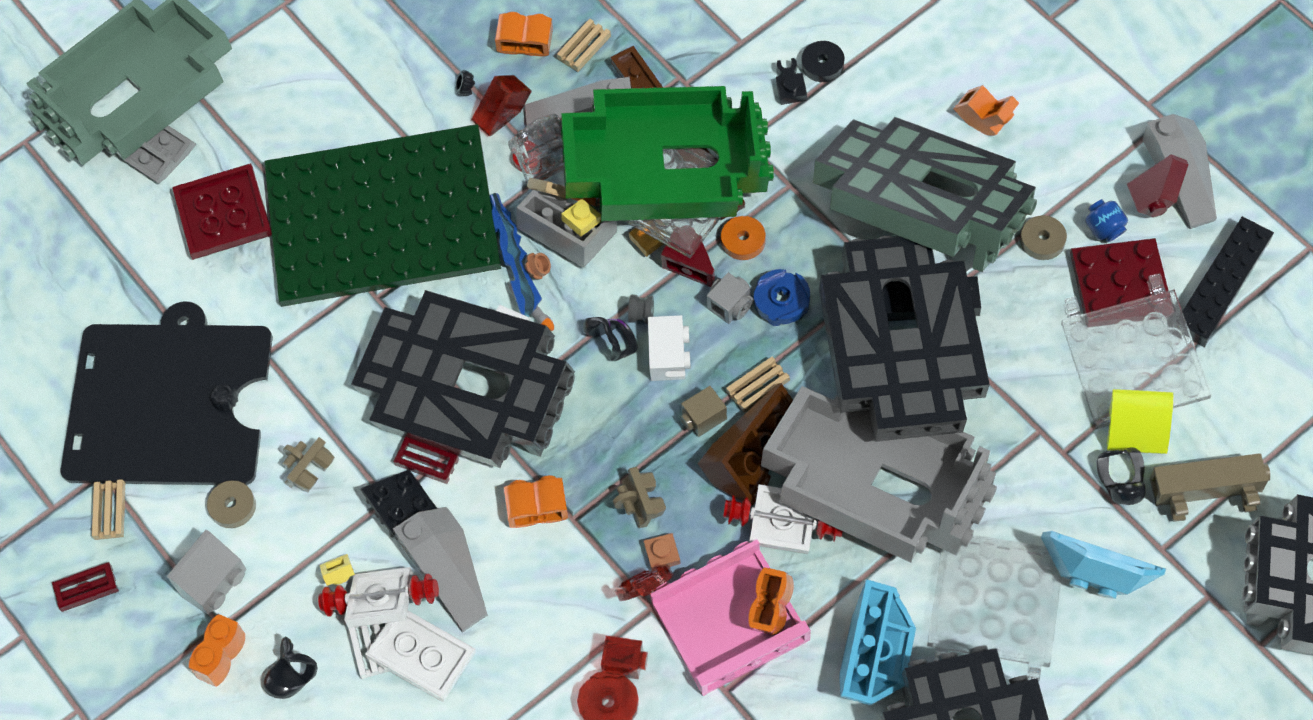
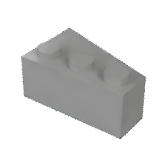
M533 190L516 207L517 228L584 268L617 233V221H601L580 237L561 221V213L574 204L568 203L566 198Z

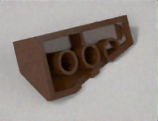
M782 383L775 385L715 441L698 462V465L713 486L731 496L734 495L736 499L742 502L748 497L751 505H754L756 502L758 485L768 486L771 478L768 474L769 469L761 466L763 448L793 401Z

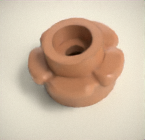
M530 253L527 256L525 269L534 279H542L543 276L550 272V260L544 253Z

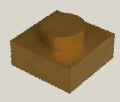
M653 219L644 221L629 232L631 241L646 257L668 242V236Z

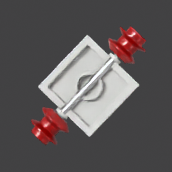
M759 484L755 508L752 507V510H750L751 503L748 497L743 502H736L733 495L732 501L726 500L723 518H729L728 525L735 519L739 520L741 527H743L748 522L750 516V520H753L749 543L758 540L759 546L808 554L812 530H815L816 527V534L820 540L825 534L831 535L833 542H835L836 536L842 537L843 531L820 520L817 521L816 518L781 503L782 488Z
M411 567L353 575L350 593H347L342 585H337L335 592H332L329 587H324L322 593L319 594L318 603L320 610L324 611L328 617L333 615L334 610H337L340 615L345 614L344 620L348 628L406 621L410 598L417 606L425 598L429 604H433L435 597L439 595V586L437 580L433 579L429 573L425 575L424 580L420 581L418 576L413 574Z

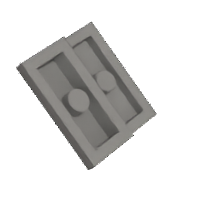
M168 125L148 142H144L138 150L124 161L157 183H161L190 154L196 143Z

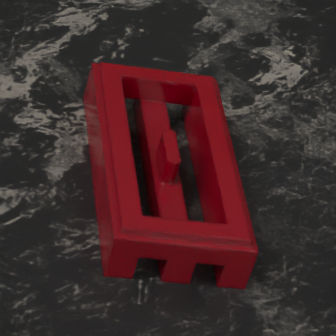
M405 437L393 462L395 466L448 484L449 476L453 474L454 466L458 463L459 457L453 453ZM410 447L448 461V464L446 465L429 457L408 451L407 448ZM403 457H406V458H408V459H411V460L417 461V462H419V463L428 465V466H430V467L439 469V470L444 471V472L442 473V472L433 470V469H431V468L422 466V465H420V464L411 462V461H409V460L403 459Z
M110 562L52 582L57 604L61 612L119 592ZM106 573V576L103 578L94 580L92 582H85L83 584L78 585V587L72 588L64 592L61 591V589L70 587L72 585L81 583L83 581L92 579L94 577Z

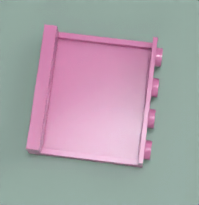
M758 540L751 543L748 541L736 546L733 552L725 556L718 555L707 562L706 566L698 570L695 568L684 572L680 579L672 583H662L650 594L652 606L702 696L810 641L811 630L805 620H800L790 601L785 606L787 618L782 632L777 635H770L750 628L749 611L752 603L757 598V578L764 567L770 568L760 551Z

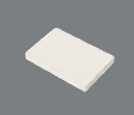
M407 611L406 621L385 624L365 656L377 665L386 668L389 672L444 702L476 653V650L412 612Z

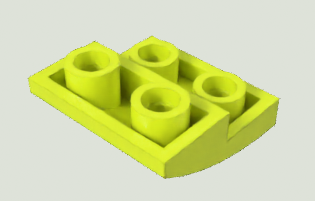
M1113 389L1109 411L1110 424L1107 437V451L1134 447L1143 453L1167 454L1173 412V392Z

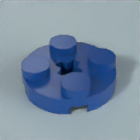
M784 269L772 270L764 274L757 282L754 290V305L759 315L766 319L770 325L779 326L781 324L793 323L803 317L809 310V285L796 272L794 275L787 273ZM778 292H781L783 295H789L786 301L776 300Z

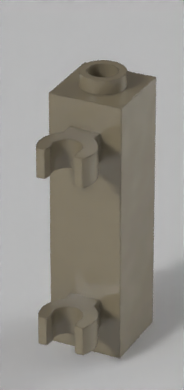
M1259 453L1154 467L1150 476V483L1156 506L1170 504L1173 522L1186 520L1185 515L1189 513L1186 502L1241 495L1244 512L1257 511L1256 505H1260L1258 493L1263 492L1267 482L1270 481V469L1268 464L1263 462L1262 455Z

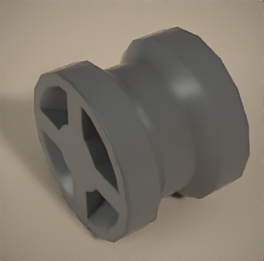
M631 294L628 308L629 323L641 320L648 324V317H653L654 296L639 298L637 295Z

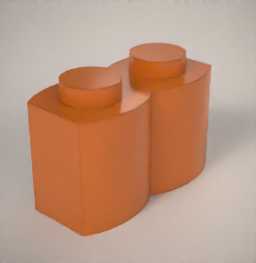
M517 12L499 14L495 37L496 51L504 54L523 53L530 56H548L553 32L552 18L543 14L524 16Z
M548 475L541 477L539 481L533 483L526 482L525 480H516L504 487L510 528L528 527L538 523H554L568 519L562 478Z
M766 567L762 569L756 582L757 598L752 603L749 611L750 628L770 635H777L783 631L787 618L785 606L789 603L794 589L793 578L788 573Z
M220 614L210 621L205 630L204 641L194 649L189 660V668L197 679L215 687L225 680L230 670L231 660L239 654L245 642V633L238 622Z

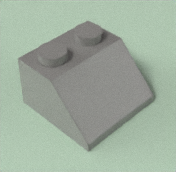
M205 530L167 577L182 598L209 616L214 610L222 606L226 594L233 586H237L242 581L247 569L237 555L211 532Z

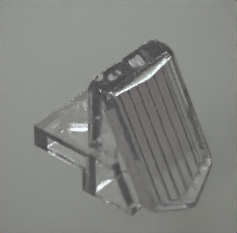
M557 114L536 119L509 140V149L517 157L526 184H528L529 178L545 180L564 170L561 118L559 119Z

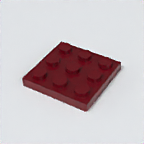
M251 163L172 187L189 252L193 260L272 236L267 213Z
M1156 238L1071 248L1070 256L1087 328L1173 317V306Z

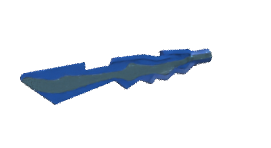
M493 193L490 195L495 232H498L500 236L499 246L504 265L511 267L515 281H510L520 314L530 317L541 302L542 297L522 263L527 253L519 245L521 236L517 234V225L511 220V212L503 206L499 194Z

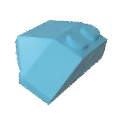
M1054 531L1042 532L1041 539L1060 576L1070 579L1069 584L1074 587L1088 589V586L1099 589V595L1116 599L1117 595H1128L1165 575V568Z
M866 579L850 622L839 674L840 697L872 705L905 686L902 672L904 668L908 667L916 627L899 598L900 595L895 587Z

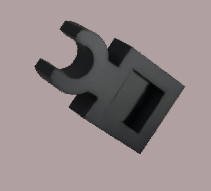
M791 58V67L784 68L781 65V60H777V74L779 76L776 77V86L781 105L807 101L803 73H796L797 61L795 58Z

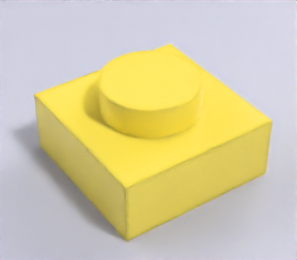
M580 199L561 213V221L581 237L601 222V214L586 201Z
M348 554L320 565L326 586L342 584L349 580L350 576L355 575Z

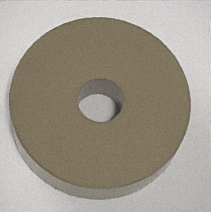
M1045 215L1035 216L1024 224L1020 243L1023 250L1029 256L1038 260H1049L1061 254L1065 247L1067 233L1063 224L1057 219ZM1039 236H1046L1048 239L1042 240Z
M226 481L212 490L207 500V509L214 522L219 526L237 528L246 524L252 518L256 509V500L246 484L239 481ZM230 502H236L235 506L231 508L227 507V505Z

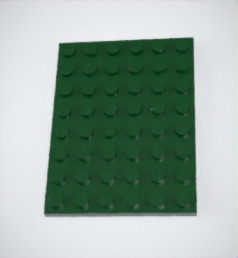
M478 124L264 161L278 298L281 307L501 269Z

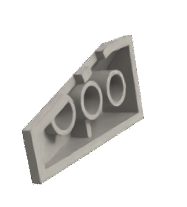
M630 77L601 80L525 104L527 130L555 135L561 134V113L593 112V89L631 88Z
M1171 114L1147 122L1143 142L1155 165L1170 154L1187 160L1189 164L1176 202L1189 228L1193 229L1216 221L1217 216L1206 142L1194 120Z
M447 507L418 512L393 528L398 542L422 576L425 577L429 573L433 579L437 580L439 586L438 598L462 632L488 616L464 530Z

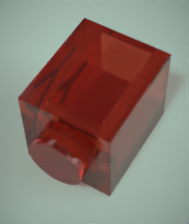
M606 636L601 660L602 673L604 675L639 679L640 671L646 670L648 662V652L644 651L643 642L641 640Z

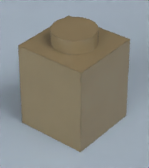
M711 386L681 403L682 415L680 419L688 431L693 429L698 437L727 420V407Z

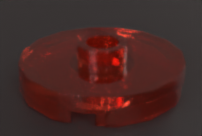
M667 564L658 565L656 567L657 572L655 573L649 570L642 571L623 581L614 590L618 600L626 601L638 596L644 597L655 592L657 587L673 577L670 566Z
M607 670L595 673L585 684L583 683L579 689L577 703L583 720H633L638 712L639 698L633 682L620 672ZM607 699L614 701L611 707H605L603 703Z

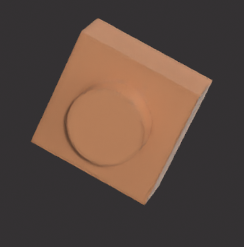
M673 533L644 540L652 572L681 564Z

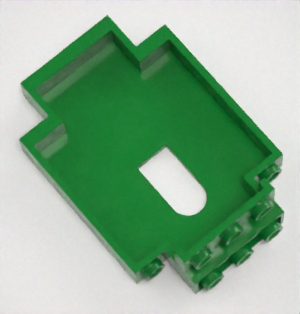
M726 86L593 89V112L561 113L565 198H599L601 221L736 217L738 206L743 205V193L767 192L768 183L773 181L774 178L773 164H768V158L771 156L770 141H765V135L768 134L767 118H762L759 102H754L753 91H742L739 108H732V98L727 97ZM708 148L717 154L719 160L714 166L709 168L665 169L663 149Z

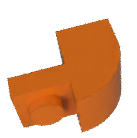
M984 85L968 90L953 109L969 126L983 134L994 136L1013 118V111L1019 105V102L1013 96L996 100Z

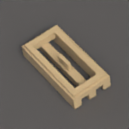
M589 19L557 53V59L579 72L611 37V31L608 29L603 30L600 24L595 25L594 21ZM597 35H600L593 42V44L581 55V57L576 62H573L574 59L588 47V44Z
M529 178L528 189L565 198V186Z
M772 356L728 386L726 392L745 413L778 383L783 385L788 383L790 376L783 372V368L776 364V360ZM776 375L779 377L745 402L742 401L744 397L759 389Z
M117 480L116 483L105 481V484L94 482L92 537L94 540L124 537L126 483L123 480ZM113 490H117L115 531H111ZM103 491H105L104 532H101Z

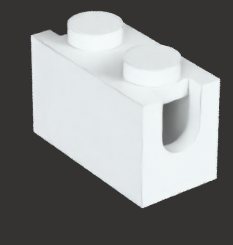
M682 315L648 317L651 381L685 379V369H691L690 351L684 352V343H690L689 326H683Z

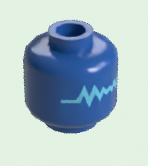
M1101 199L1088 208L1091 213L1087 215L1085 222L1096 239L1106 240L1109 243L1127 231L1125 226L1128 223V218L1116 201L1105 203Z

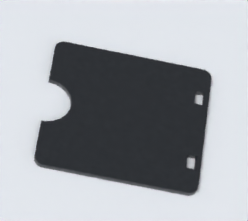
M92 324L86 327L82 335L60 470L61 476L69 483L100 482L105 484V481L116 483L117 480H123L126 484L219 485L226 481H239L246 485L251 484L255 480L261 431L241 424L235 418L233 407L231 410L226 411L217 410V408H214L210 398L214 388L218 385H231L239 394L242 389L254 382L268 380L273 341L269 328L265 326L138 324ZM88 355L96 356L94 369H86ZM75 436L83 437L81 450H72Z

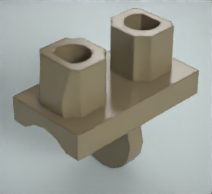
M318 437L305 455L302 452L307 445L302 441L295 448L288 444L283 448L284 453L288 457L282 464L289 469L294 462L298 463L285 481V484L290 488L296 485L298 488L309 492L318 480L316 476L307 470L310 464L313 462L325 471L333 462L335 457L324 447L326 442Z
M633 467L628 469L629 475L622 480V485L617 488L619 495L613 499V504L616 509H625L627 515L634 514L638 527L644 528L648 526L651 519L662 516L666 506L661 497L649 499L647 492L654 491L656 487L653 473H639L638 468Z

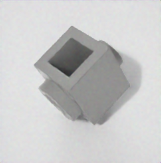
M728 272L722 279H717L711 286L710 292L707 295V309L728 324L734 319H742L754 301V298L750 296L749 284L743 278L734 277Z

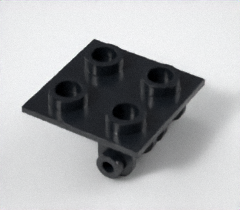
M410 470L360 489L366 498V503L370 504L375 510V516L380 518L381 524H385L389 530L390 537H395L396 540L397 537L393 528L418 512L438 509Z

